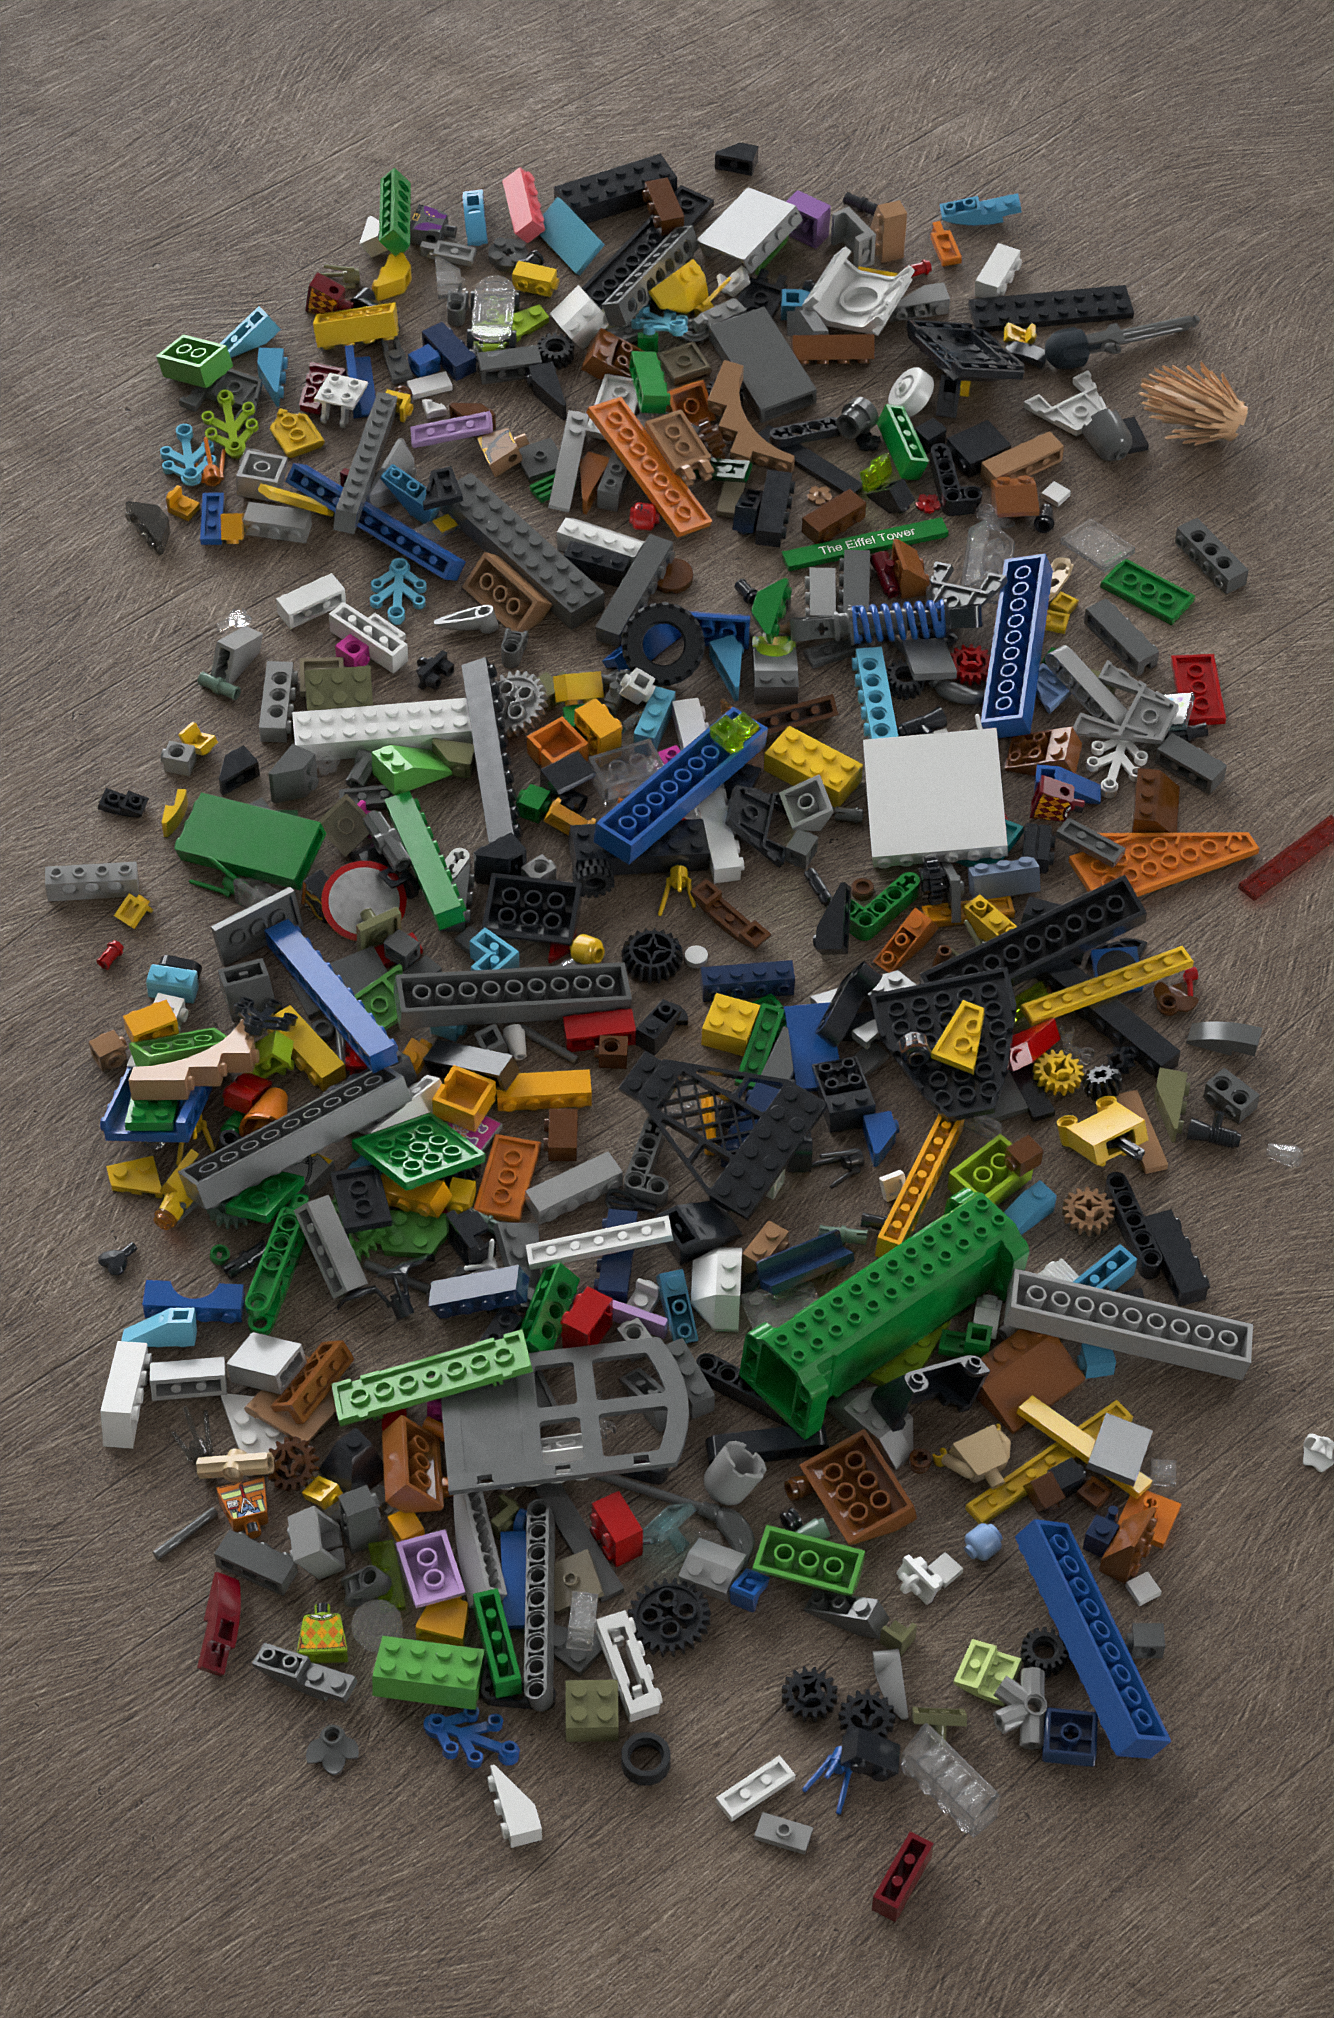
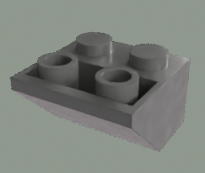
M263 958L218 969L220 988L232 1021L242 1019L232 1012L234 1003H240L241 997L254 1000L253 1007L260 1013L263 1012L265 1003H268L270 999L275 1000Z

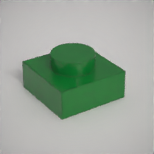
M638 332V348L645 352L658 353V332H655L653 335H645L643 332Z

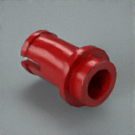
M923 259L920 263L910 265L915 270L911 278L922 274L928 275L929 272H932L929 260Z
M116 940L109 942L107 949L96 960L97 964L101 968L108 970L118 956H122L123 945Z

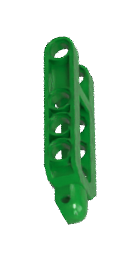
M296 1194L290 1200L288 1207L285 1206L280 1209L245 1299L246 1311L249 1314L248 1328L250 1333L254 1332L267 1336L273 1330L307 1242L294 1210L309 1202L308 1195ZM258 1320H264L267 1322V1325L263 1328H256L254 1323Z

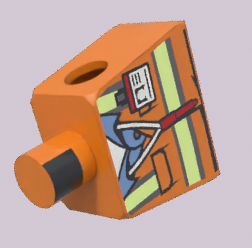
M264 1476L218 1487L219 1504L233 1531L245 1530L246 1535L250 1539L259 1537L262 1534L260 1526L266 1525L269 1522Z

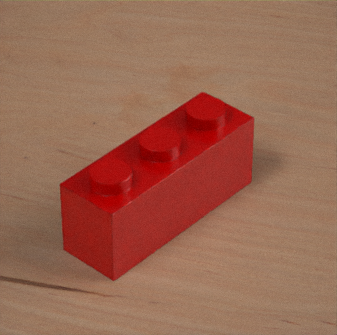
M618 1009L582 1015L573 1014L563 1017L566 1049L571 1052L594 1050L595 1044L599 1045L600 1035L628 1036V1045H636V1028L632 1009Z

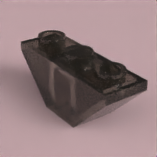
M132 501L126 502L125 517L127 521L136 527L139 536H143L146 539L150 549H154L159 556L162 555L171 533L168 516L158 505Z

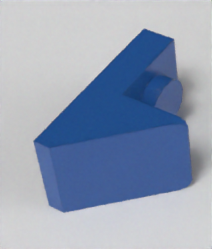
M746 1568L730 1587V1603L754 1613L759 1596L768 1586L770 1577Z

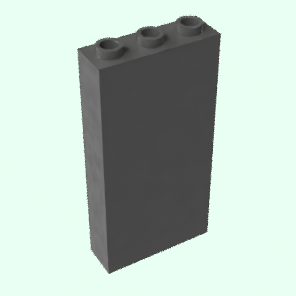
M765 307L754 309L709 326V340L721 360L744 366L743 395L760 423L817 403V389Z

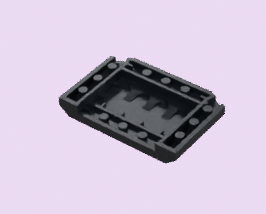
M925 320L907 321L908 339L953 380L992 382L1005 379H1023L1024 364L987 331L972 329L973 324Z

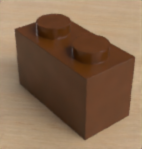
M549 1109V1118H544V1132H549L548 1137H544V1151L548 1152V1161H577L578 1109Z

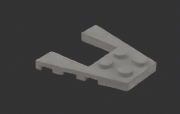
M1107 660L1098 679L1103 684L1135 694L1136 697L1121 726L1080 712L1073 726L1078 736L1161 745L1179 711V705L1158 691L1154 692L1149 689L1147 684L1142 681L1138 682L1130 677L1128 672L1123 669L1119 670L1112 665V662Z
M896 970L883 974L878 985L865 996V999L871 1003L870 994L914 986L916 984ZM837 989L811 996V1004L831 1002ZM875 1019L852 1030V1038L865 1049L870 1047V1043L874 1039H880Z

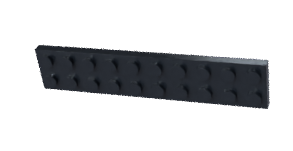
M681 185L674 192L684 214V226L692 225L694 227L714 206L713 199ZM653 215L582 287L584 292L600 309H603L602 304L668 236H661L659 229L655 228Z

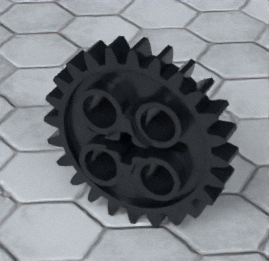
M663 1578L662 1585H659L654 1580V1587L652 1589L645 1585V1594L637 1592L638 1601L631 1600L633 1609H628V1615L630 1618H633L636 1626L635 1638L637 1641L642 1642L644 1651L650 1647L652 1655L660 1650L662 1657H665L667 1651H670L672 1657H675L676 1650H680L683 1655L687 1646L694 1650L693 1642L702 1643L700 1634L707 1635L708 1630L706 1626L711 1625L709 1617L711 1616V1611L708 1608V1600L704 1599L703 1591L697 1592L695 1584L688 1588L687 1581H683L679 1585L677 1578H674L671 1584H668L667 1579ZM667 1599L672 1600L670 1603H663ZM685 1613H692V1614H691L690 1616H688V1617H683V1616H682V1615H684ZM649 1618H656L652 1622H647ZM671 1631L676 1632L673 1635H666L668 1632Z

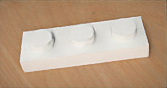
M779 1755L717 1796L716 1803L732 1822L794 1781L795 1774Z

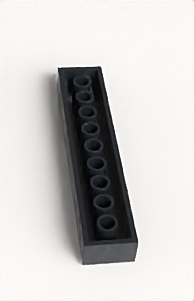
M1123 875L920 973V984L1007 967L1011 985L1014 987L1146 923L1147 912L1126 875Z

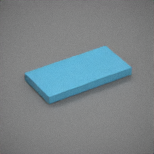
M557 197L543 214L545 231L540 236L580 276L605 244L562 199Z

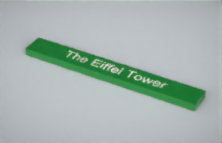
M942 517L782 551V559L789 572L839 561L840 558H844V550H868L871 554L892 549L893 539H899L907 545H913L948 537L949 532Z

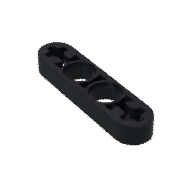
M827 417L773 428L770 430L768 442L774 447L780 448L835 437L841 433L835 424L837 417Z

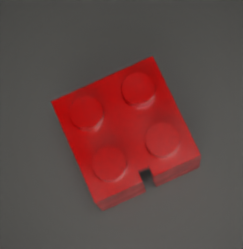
M588 1286L582 1294L579 1293L573 1302L572 1309L564 1313L560 1322L562 1324V1348L600 1344L613 1325V1313H611L613 1311V1299Z
M617 1491L593 1502L592 1514H590L592 1522L590 1532L595 1541L599 1540L602 1544V1552L608 1561L611 1560L615 1567H619L642 1556L643 1529L621 1493Z

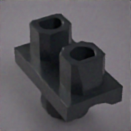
M441 650L434 658L420 657L417 660L418 668L416 672L420 679L418 688L424 690L428 686L436 690L442 683V677L439 676L441 673L447 677L454 673V664L448 660L447 652Z

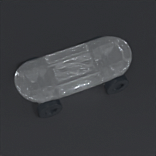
M486 277L478 283L475 291H471V311H473L472 327L467 329V348L473 350L474 341H479V347H483L485 343L499 344L500 348H504V342H509L510 349L516 348L517 330H512L514 312L520 311V292H515L514 285L505 277Z

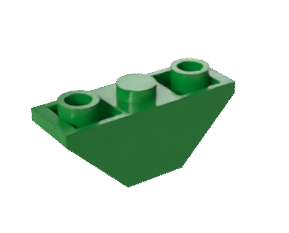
M782 578L758 591L751 610L753 621L766 642L771 645L774 637L777 638L779 635L780 618L783 619L786 613V600H790L792 595V587L789 585L788 578Z

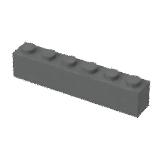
M649 534L596 625V640L615 647L622 645L623 631L629 619L638 610L647 607L648 598L651 594L655 593L658 580L664 578L667 565L671 564L674 560L675 551H673L672 541Z

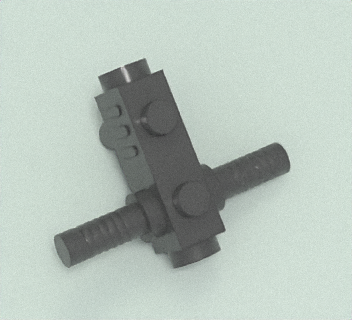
M620 670L613 677L601 673L602 683L610 685V690L604 699V705H606L611 715L617 714L625 700V697L619 694L623 687L620 683L626 674L630 675L632 673L630 670Z

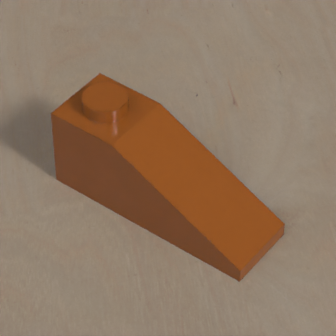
M589 451L584 459H580L578 467L580 471L582 512L587 515L597 498V490L610 459Z

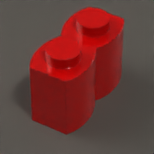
M242 1073L241 1076L238 1075L230 1086L227 1085L222 1094L224 1098L223 1105L247 1114L264 1093L271 1088L272 1081L253 1073Z

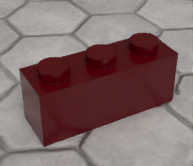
M911 1831L909 1832L873 1896L872 1911L893 1922L897 1921L932 1858L934 1843Z

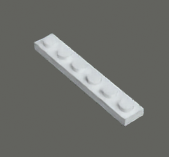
M669 1216L528 1244L526 1249L530 1270L559 1262L567 1263L673 1241Z

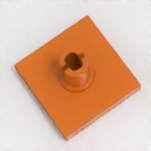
M1148 1490L1138 1499L1130 1495L1117 1524L1120 1527L1124 1519L1150 1507H1156L1154 1518L1158 1519L1153 1530L1155 1534L1150 1544L1163 1549L1180 1511L1181 1504Z

